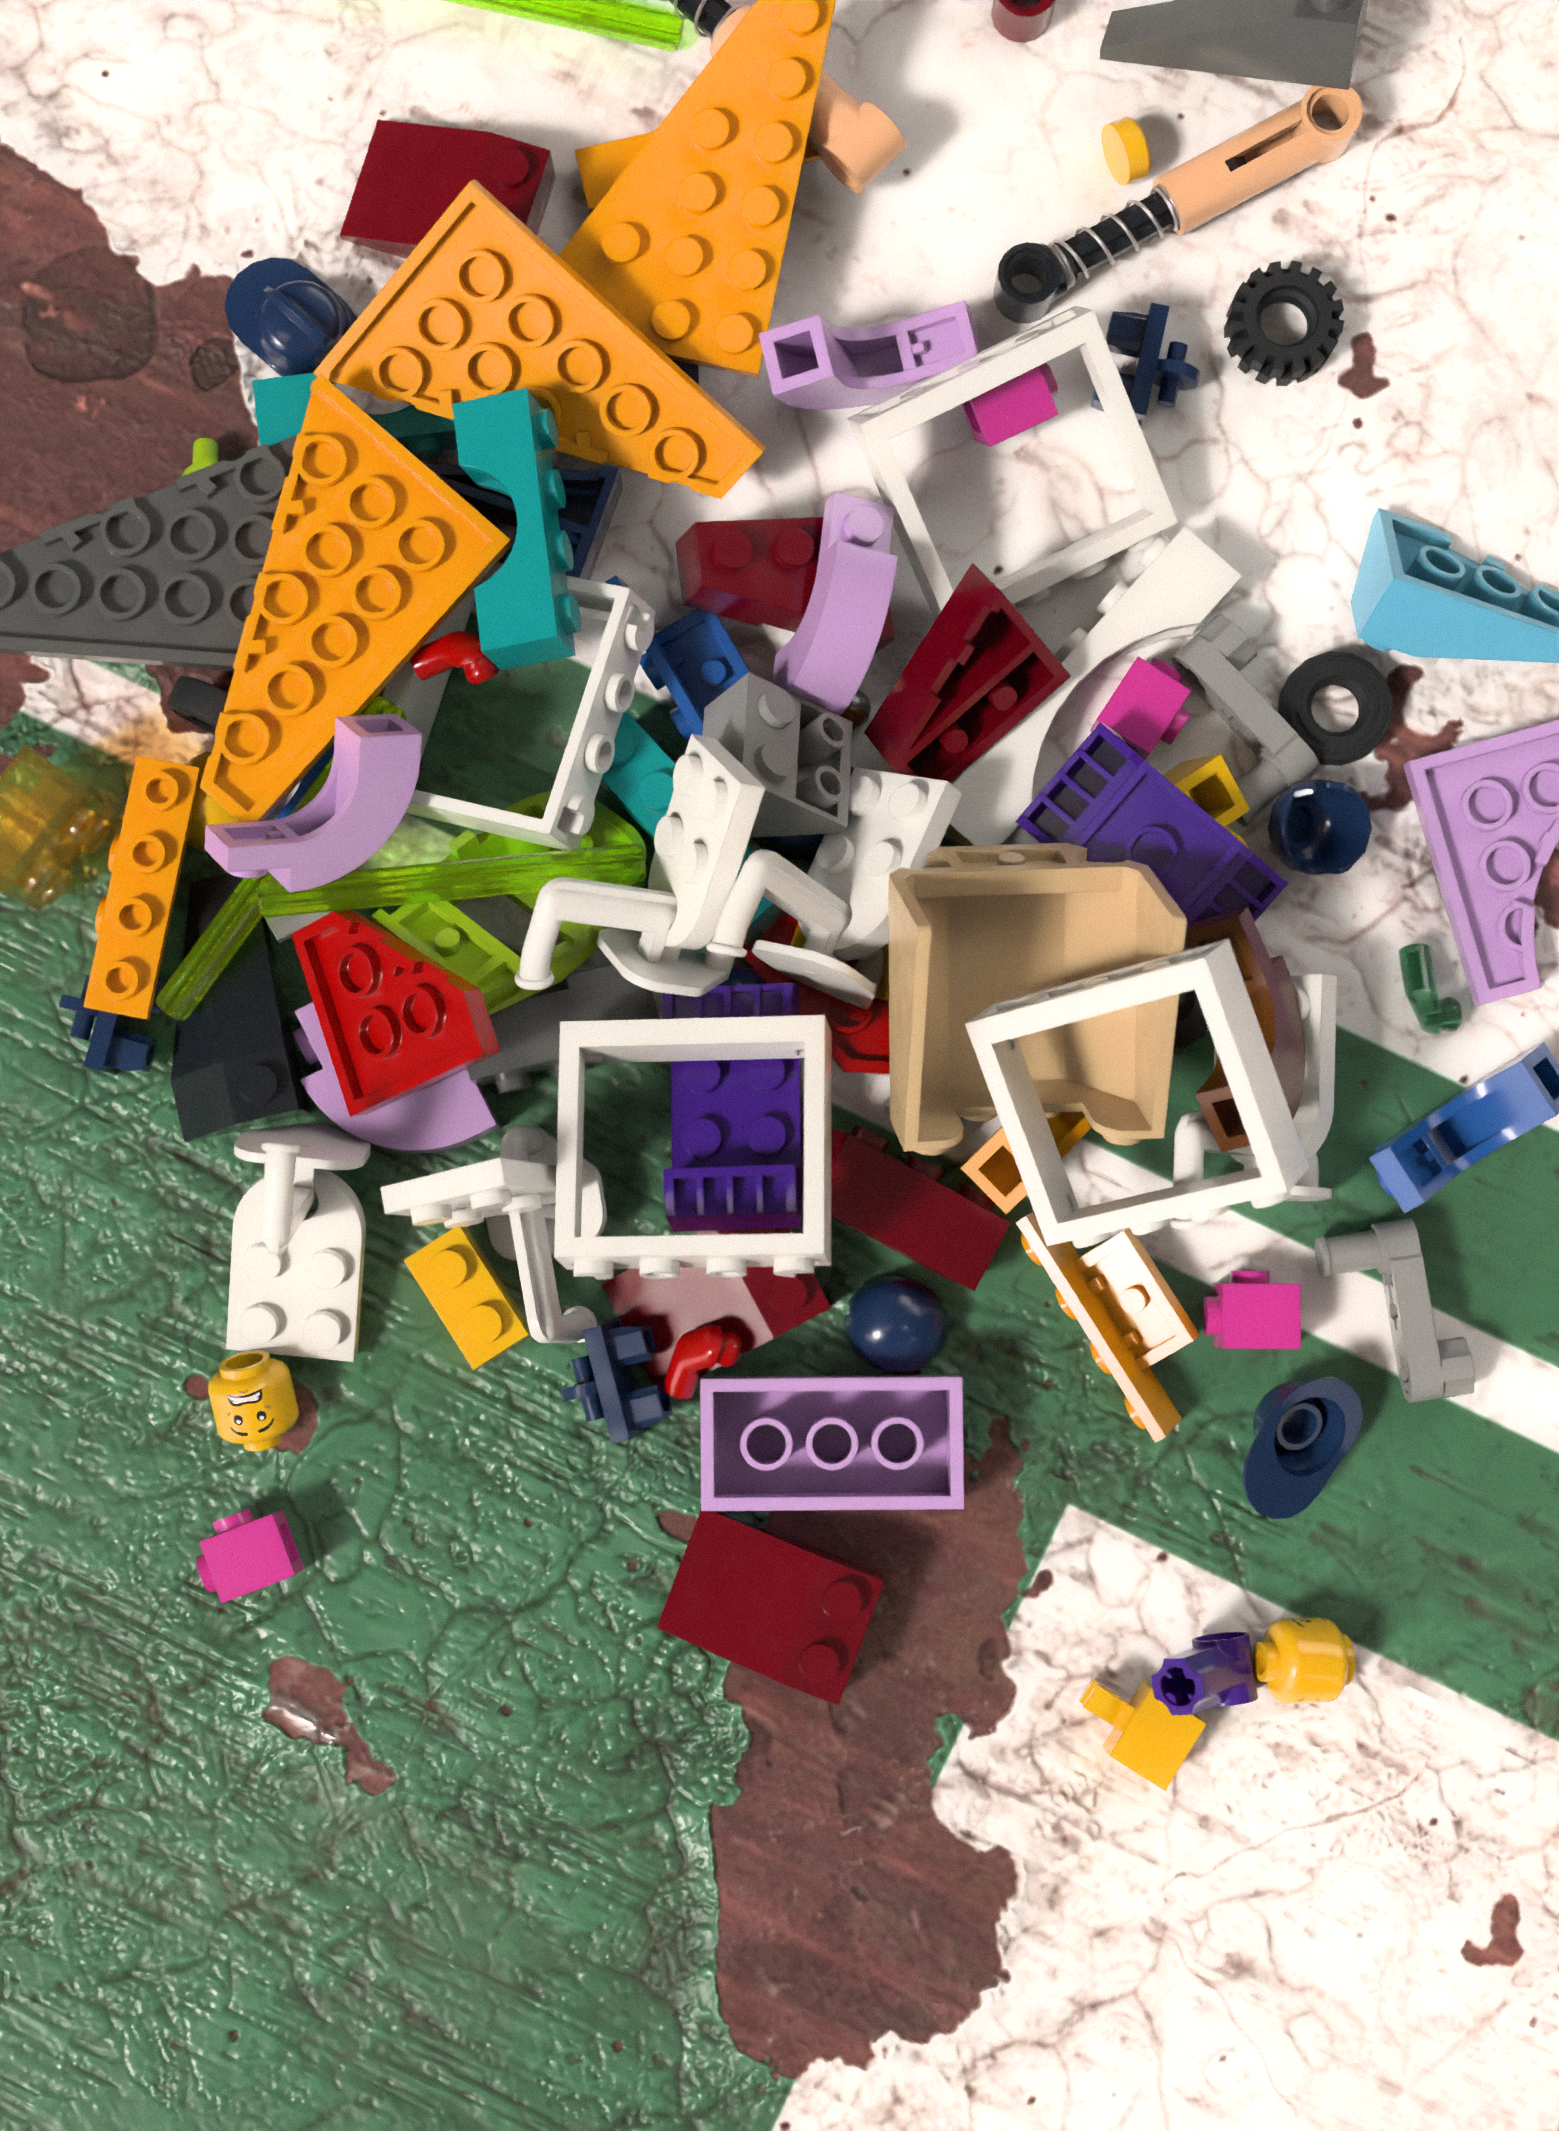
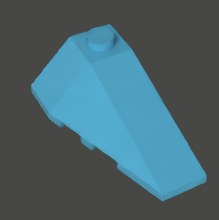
M1378 508L1372 519L1350 601L1358 638L1363 639L1375 649L1381 651L1393 649L1413 657L1559 663L1558 592L1545 585H1536L1529 591L1520 586L1511 575L1503 571L1505 564L1487 555L1480 565L1449 548L1454 537L1430 525Z

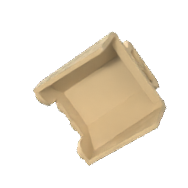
M1070 843L938 847L927 853V864L922 869L902 867L889 874L890 1122L904 1151H914L923 1155L945 1153L950 1147L957 1145L963 1139L964 1127L960 1117L972 1121H989L998 1115L965 1023L995 1003L1184 951L1187 926L1186 916L1148 865L1130 860L1116 863L1086 861L1087 848ZM1179 994L1017 1037L1046 1118L1055 1117L1060 1112L1082 1111L1090 1126L1096 1132L1102 1134L1104 1140L1116 1145H1134L1140 1142L1141 1139L1164 1138Z

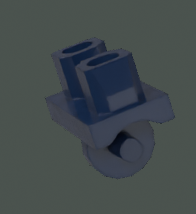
M1152 302L1146 315L1135 312L1113 311L1105 339L1110 352L1136 358L1132 375L1119 372V375L1140 427L1142 419H1145L1153 384L1160 386L1157 404L1173 408L1176 405L1178 391L1195 389L1198 387L1200 370L1185 362L1188 345L1178 341L1170 342L1166 359H1159L1170 306ZM1094 389L1091 407L1104 412L1097 392Z
M90 975L86 976L81 998L62 994L59 1007L76 1012L70 1033L71 1037L89 1041L95 1017L97 1018L83 1066L116 1075L118 1069L137 1072H149L151 1070L157 1049V1039L128 1032L132 1017L83 1007ZM160 976L158 977L151 1012L164 1015L169 1006L174 983Z
M618 1320L582 1330L588 1355L571 1360L577 1384L559 1389L562 1402L581 1398L587 1422L605 1417L611 1444L627 1441L646 1433L647 1427L673 1415L669 1395L662 1389L663 1383L636 1389L631 1364L657 1358V1347L652 1327L649 1324L620 1327Z

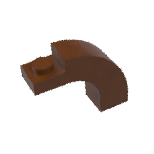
M1248 907L1191 923L1186 928L1185 935L1188 949L1229 939L1292 1119H1294L1299 1107L1304 1084L1305 1045L1299 1004L1283 955L1270 958ZM1218 1055L1212 1074L1195 1096L1220 1151L1225 1152L1251 1146Z

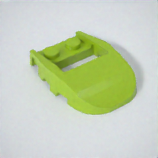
M551 791L524 798L504 810L543 819ZM596 799L594 800L595 815L593 823L587 833L583 835L577 853L489 832L476 835L467 829L448 843L451 853L432 871L424 866L406 883L410 898L391 915L379 908L372 915L373 923L479 987L488 1013L491 1015L544 989L527 990L519 987L514 977L520 971L521 957L455 906L487 883L491 884L531 916L542 887L548 881L557 877H569L643 888L646 868L645 843L639 832L631 824ZM562 921L558 937L564 940V942L554 947L550 971L553 972L555 980L551 986L563 981L599 948L596 941L600 930L612 927Z

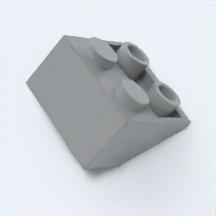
M750 672L704 708L702 736L715 738L765 787L750 837L837 834L848 828L852 721Z

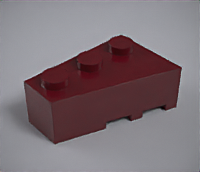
M824 517L695 522L675 543L682 604L751 625L759 626L760 624H766L796 633L806 612L816 578ZM890 604L875 653L894 640Z
M972 562L869 723L864 734L898 774L944 780L951 783L1067 681L1071 675L1006 596Z
M855 1125L851 1134L831 1128V1218L844 1225L853 1227L882 1243V1245L946 1279L975 1291L1011 1223L991 1212L995 1203L987 1195L965 1184H961L957 1193L938 1183L943 1172L909 1154L905 1163H902L885 1154L890 1142L863 1127ZM803 1178V1201H804V1178Z

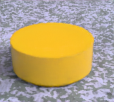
M1125 117L1105 124L1101 136L1105 160L1114 179L1120 185L1125 186L1146 178L1151 166L1150 152L1145 135L1138 123L1130 117Z

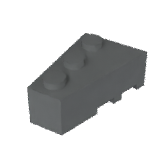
M614 965L569 975L563 981L489 1015L501 1052L467 1067L470 1081L482 1089L493 1087L495 1095L501 1096L533 1086L530 1076L555 1069L556 1076L559 1078L560 1022L660 1019L653 992L625 979ZM585 1063V1071L594 1068L593 1063Z

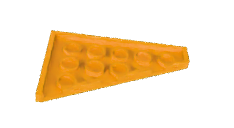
M757 0L558 255L672 360L755 378L759 377L763 357L759 333L768 331L836 0Z
M476 179L467 184L313 372L316 376L319 374L323 375L330 382L333 381L373 393V397L390 402L401 401L414 405L417 410L454 420L452 407L454 403L527 388L543 409L549 408L554 416L558 432V447L553 448L554 450L605 465L608 462L648 474V478L665 483L675 482L686 485L692 491L719 499L724 497L766 449L754 435Z
M321 374L315 378L310 386L311 396L300 434L297 433L292 451V465L289 475L284 480L271 527L273 533L262 573L259 572L251 613L246 618L233 665L235 671L224 710L220 712L215 730L216 739L212 754L207 759L200 788L238 822L265 821L334 744L336 717L359 716L512 546L511 540Z

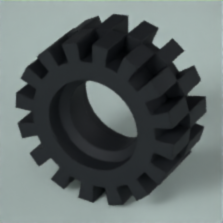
M1281 261L1270 263L1265 272H1262L1260 267L1253 271L1247 282L1243 281L1238 288L1226 314L1228 319L1224 326V338L1230 337V342L1227 346L1228 353L1231 358L1236 355L1241 358L1238 368L1244 374L1250 368L1257 371L1258 375L1255 381L1265 384L1269 377L1276 378V386H1287L1291 378H1295L1297 384L1307 380L1312 371L1317 373L1324 366L1339 342L1338 338L1343 331L1344 320L1339 319L1344 310L1342 299L1336 301L1333 299V295L1337 290L1336 286L1331 280L1323 286L1318 281L1322 272L1315 267L1311 269L1309 275L1300 272L1303 262L1291 261L1288 269H1282ZM1279 302L1296 306L1303 313L1307 322L1305 337L1292 345H1279L1269 340L1263 333L1260 324L1261 313L1266 307Z

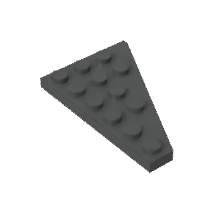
M297 435L270 446L265 443L248 450L243 457L233 461L222 460L175 479V484L134 499L133 496L112 504L107 511L76 518L41 532V537L1 552L0 654L235 671L233 669L246 618L251 613L255 598V585L259 572L262 573L273 533L271 527L284 480L289 475L292 465V451Z

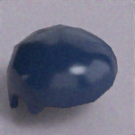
M1315 779L1290 785L1287 791L1279 795L1272 805L1267 829L1273 854L1290 870H1297L1307 875H1340L1349 871L1366 852L1372 831V823L1368 804L1353 787L1341 782Z
M888 1274L864 1282L850 1298L844 1327L852 1350L858 1357L879 1370L901 1375L927 1367L943 1349L949 1323L946 1309L941 1305V1299L930 1288L903 1275Z

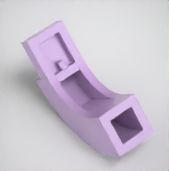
M965 300L907 319L875 327L839 328L830 325L823 317L817 314L759 333L773 396L787 405L813 410L845 409L874 405L981 352L970 306Z
M834 491L825 501L819 560L812 594L796 633L775 655L772 683L841 716L856 695L877 648L890 604L898 556L889 554L895 507Z
M398 714L336 717L331 770L324 786L315 798L299 811L280 819L206 825L205 851L227 873L233 876L258 878L266 875L268 871L288 892L316 888L343 877L374 855L390 838L401 822L414 794L419 775L422 733Z
M313 1002L295 1011L302 1027L293 1031L295 1039L308 1063L312 1065L320 1061L323 1069L300 1081L315 1104L333 1122L349 1133L373 1144L397 1151L434 1153L465 1146L502 1128L483 1089L470 1081L467 1068L369 1114L350 1117Z

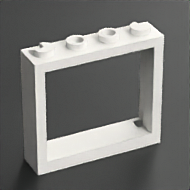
M1075 305L847 418L884 505L895 507L893 517L894 528L935 620L954 591L889 440L1076 347H1079L1143 509L993 584L1006 596L1012 605L1015 604L1016 608L1027 607L1045 599L1051 593L1050 586L1070 576L1072 580H1080L1098 573L1106 567V558L1126 548L1128 552H1136L1150 547L1162 535V530L1178 523L1094 310Z
M497 562L474 588L491 578L502 567L503 563ZM566 576L568 593L574 594L579 606L580 616L607 621V625L543 819L419 790L414 791L405 813L577 853L583 835L587 833L593 823L595 815L594 800L602 776L608 771L614 759V739L623 712L628 710L633 701L635 692L634 678L643 651L648 649L653 640L656 611L631 588ZM474 588L423 645L451 632L465 630L475 600ZM409 660L386 685L377 715L398 714L421 732L422 758L451 669L422 681L416 675Z
M1229 939L995 1003L965 1023L1047 1246L1072 1241L1075 1248H1084L1106 1240L1112 1235V1231L1130 1228L1133 1235L1147 1234L1169 1224L1170 1218L1190 1214L1193 1222L1205 1221L1224 1214L1231 1208L1230 1205L1250 1200L1254 1208L1271 1206L1291 1196L1289 1190L1310 1169ZM1195 989L1258 1167L1079 1208L1017 1037Z
M825 1015L560 1022L554 1258L567 1270L574 1269L573 1277L593 1276L597 1280L613 1278V1269L640 1268L641 1277L671 1279L680 1276V1268L706 1267V1275L737 1278L747 1275V1267L774 1266L775 1275L796 1277V1273H814V1266H831L832 1032ZM804 1058V1233L581 1237L585 1063Z

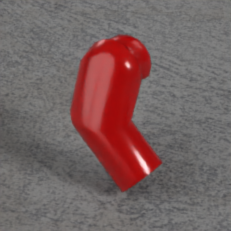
M466 631L451 632L421 646L410 658L413 670L422 681L453 667H463L468 682L477 685L496 676L500 670L481 652L480 636Z
M717 1325L704 1326L683 1334L676 1344L662 1386L663 1391L679 1399L692 1398L702 1369L713 1367L715 1363L723 1367H730L738 1361L741 1351V1339L735 1332H723L722 1328Z

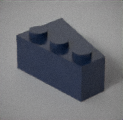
M425 464L511 540L512 546L498 561V563L504 564L513 548L517 533V515L512 498L497 491L479 488L460 465ZM552 466L553 470L557 469L559 471L565 489L566 507L558 509L560 531H565L569 537L574 560L573 569L565 571L566 576L590 580L623 490L620 468L599 467V471L559 470V467Z

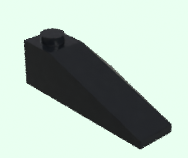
M227 873L193 881L190 885L171 1071V1085L185 1143L310 1114L305 1088L300 1081L302 1074L267 922L255 895V892L259 891L257 878H241Z

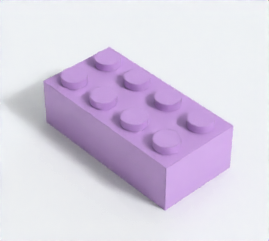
M959 1375L701 1377L700 1379L701 1511L964 1509L963 1377Z

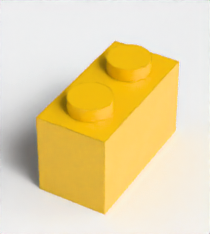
M466 1226L451 1229L404 1259L407 1267L473 1370L482 1368L531 1336L526 1319Z

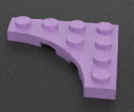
M1559 720L1411 760L1403 765L1475 1007L1542 988L1535 955L1534 924L1536 908L1533 905L1543 867L1547 865L1559 841Z

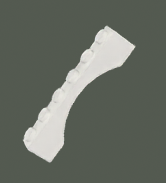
M1186 526L1181 529L1172 541L1162 534L1138 561V564L1145 571L1130 587L1122 580L1119 581L1096 609L1103 617L1092 630L1086 633L1081 627H1078L1058 649L1054 656L1062 662L1061 664L1071 677L951 782L954 787L962 792V796L945 833L960 846L1005 845L1021 827L1015 821L1032 802L1033 778L1041 744L1052 721L1071 695L1096 672L1127 653L1161 641L1191 637L1233 591L1242 575Z

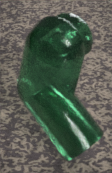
M1415 943L1401 948L1398 951L1404 992L1421 1029L1436 1036H1439L1441 1031L1454 1032L1458 1030L1462 1024L1461 1005L1453 997L1439 999L1430 946L1423 943Z

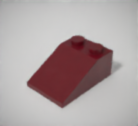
M378 119L340 232V238L407 259L467 184L474 179L537 236L556 179L551 151L487 131Z
M789 1228L697 1231L692 1235L792 1234ZM774 1266L747 1267V1275L737 1278L706 1275V1267L680 1268V1276L671 1279L645 1278L640 1276V1268L628 1269L601 1284L623 1326L649 1324L652 1327L657 1347V1358L643 1361L642 1363L654 1385L664 1383L676 1344L681 1336L688 1331L708 1325H717L722 1328L723 1332H735L741 1339L739 1355L741 1356L831 1308L813 1273H796V1277L778 1276L774 1274ZM715 1363L713 1367L702 1369L699 1377L711 1372L712 1370L720 1367L721 1365Z
M700 1510L657 1629L773 1681L839 1705L883 1587L884 1578L879 1572L723 1513Z

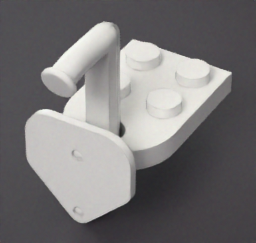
M691 734L685 755L681 756L675 765L673 773L674 791L667 814L660 819L655 830V853L649 873L648 889L569 877H557L548 881L542 887L535 904L522 949L520 971L514 977L516 984L527 990H541L553 984L555 978L553 972L550 971V963L562 921L612 927L600 930L596 943L625 979L642 988L661 993L699 997L728 980L735 956L708 950L705 955L696 950L704 947L709 942H713L721 913L734 887L765 787L715 738Z
M855 767L850 777L848 828L841 833L824 835L807 874L776 852L762 849L752 853L743 864L721 913L713 942H709L706 949L716 953L745 957L746 950L742 949L745 936L761 898L764 896L798 920L799 927L806 940L802 948L757 940L752 948L753 954L789 978L858 1008L869 1009L877 993L884 971V952L882 947L889 942V874L902 867L922 869L926 866L927 853L940 846L962 796V792L944 780ZM858 959L854 969L840 961Z
M1327 974L1290 975L1299 1004L1305 1045L1304 1084L1299 1107L1293 1122L1310 1169L1289 1190L1291 1196L1286 1200L1322 1201L1332 1199V1189L1319 1188V1164L1316 1152L1328 1135L1334 1111L1337 976ZM1214 1044V1068H1215V1065H1216V1062H1217V1057H1218V1052H1217L1216 1046H1215V1044ZM1202 1111L1187 1112L1180 1118L1174 1137L1173 1187L1203 1180L1204 1152L1230 1154L1236 1161L1244 1165V1170L1258 1167L1251 1146L1221 1152ZM1190 1214L1172 1218L1171 1226L1177 1229L1194 1228L1209 1223L1210 1219L1193 1222Z
M316 1122L248 1130L242 1132L234 1143V1155L246 1161L265 1163L264 1175L252 1184L241 1199L234 1216L226 1349L239 1351L261 1350L269 1354L354 1362L358 1354L366 1222L363 1208L356 1194L345 1181L328 1170H351L362 1167L370 1156V1143L327 1124ZM318 1197V1209L308 1213Z
M528 1125L514 1126L508 1129L502 1138L500 1158L381 1187L385 1214L411 1216L414 1226L444 1222L445 1228H459L481 1223L486 1217L489 1238L494 1249L504 1258L517 1261L529 1331L532 1338L537 1342H585L582 1330L598 1326L594 1313L584 1306L570 1307L561 1315L551 1254H554L557 1139L545 1130ZM583 1158L581 1237H599L607 1221V1208L601 1175L593 1164Z

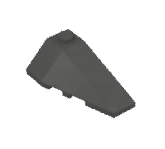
M1175 0L1112 11L1100 47V59L1349 90L1367 14L1368 0Z

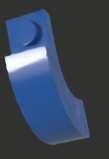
M1543 1042L1469 1085L1398 1131L1376 1147L1377 1152L1369 1157L1377 1170V1177L1382 1188L1387 1194L1396 1199L1403 1212L1406 1213L1425 1203L1458 1174L1483 1157L1559 1114V1064Z

